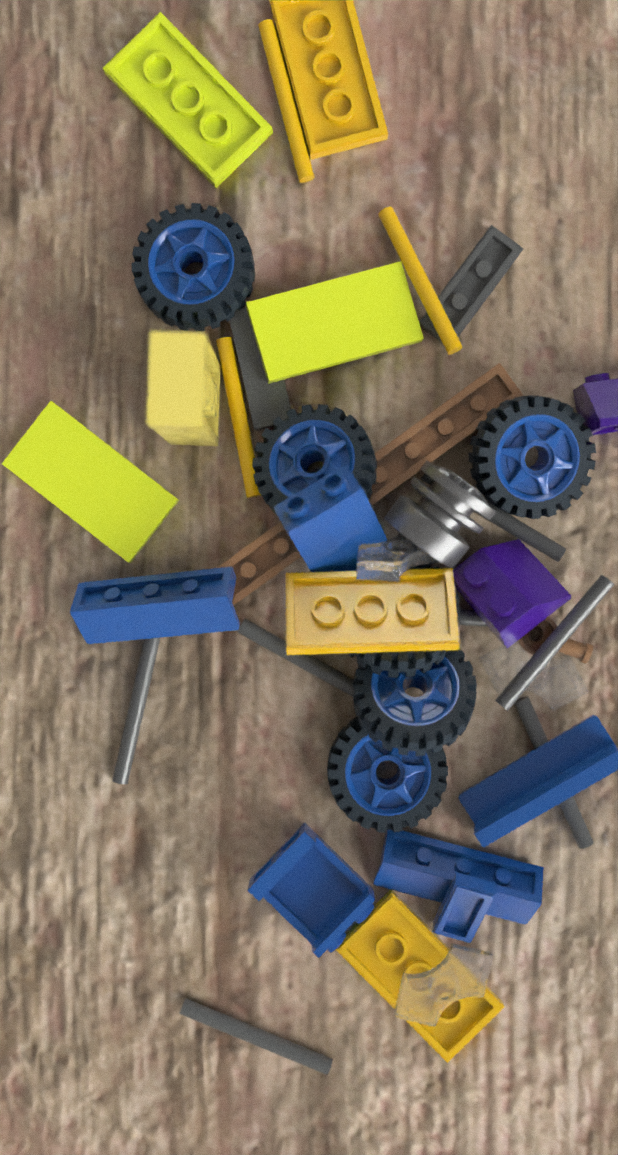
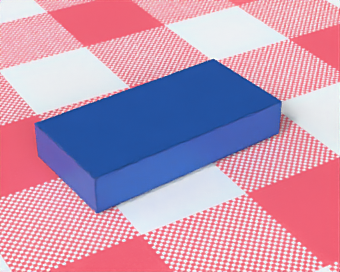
M456 872L434 917L432 932L471 943L496 895V883Z

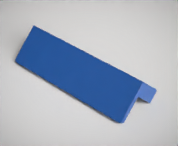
M231 566L78 583L70 614L87 644L239 630L240 627L238 616L232 604L237 578Z
M592 715L459 794V801L474 822V835L484 848L617 771L618 748L596 715Z
M387 830L384 837L380 866L375 874L373 884L442 903L456 872L496 883V895L486 915L528 924L542 904L544 867L406 831L394 833L393 830Z

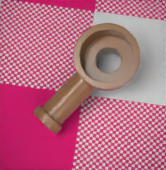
M549 617L537 625L540 631L538 639L531 641L528 635L525 634L518 640L520 647L524 651L534 655L556 629L555 622ZM569 638L559 652L577 658L579 662L586 664L592 655L593 645L589 643L583 644Z

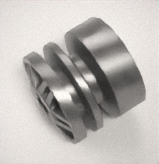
M426 460L421 470L430 476L434 482L429 487L414 477L410 483L422 496L420 501L417 503L407 497L400 496L384 518L422 550L446 566L454 568L469 549L467 542L458 533L460 528L463 526L480 534L483 527L469 516L475 510L491 520L496 511L488 505L480 491L453 471L435 466Z

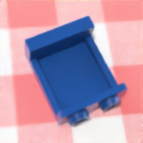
M346 465L327 474L274 507L277 516L311 572L358 571V566L366 561L371 565L373 564V557L380 555L384 557L393 552L362 487Z
M306 823L250 878L247 889L258 901L264 898L310 942L312 952L318 958L326 950L330 953L336 950L346 937L344 932L355 921L358 924L363 922L374 909L372 904L375 901L373 888Z

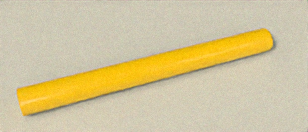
M271 19L263 20L258 24L298 179L301 183L309 182L315 176L274 21Z
M389 206L382 209L378 216L448 355L460 351L463 346L393 207Z
M222 337L217 339L216 343L246 498L261 495L253 476L255 471L252 463L255 455L232 337Z

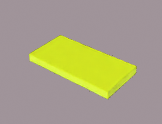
M161 12L103 67L105 75L215 188L273 134L272 126Z
M401 261L246 302L247 313L268 384L416 344L424 339Z
M53 401L47 404L2 462V465L128 563L133 561L179 502V499Z

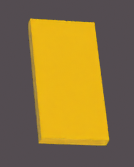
M269 0L310 160L387 140L388 131L353 0Z
M453 568L285 573L287 655L459 649L460 641Z
M389 890L374 905L373 911L360 924L356 923L345 933L344 941L336 949L447 1063L505 1007L496 994L432 932L393 890Z

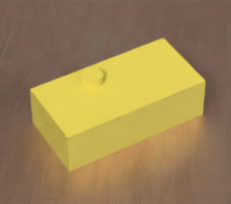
M150 331L147 425L170 445L218 446L221 366L206 333Z

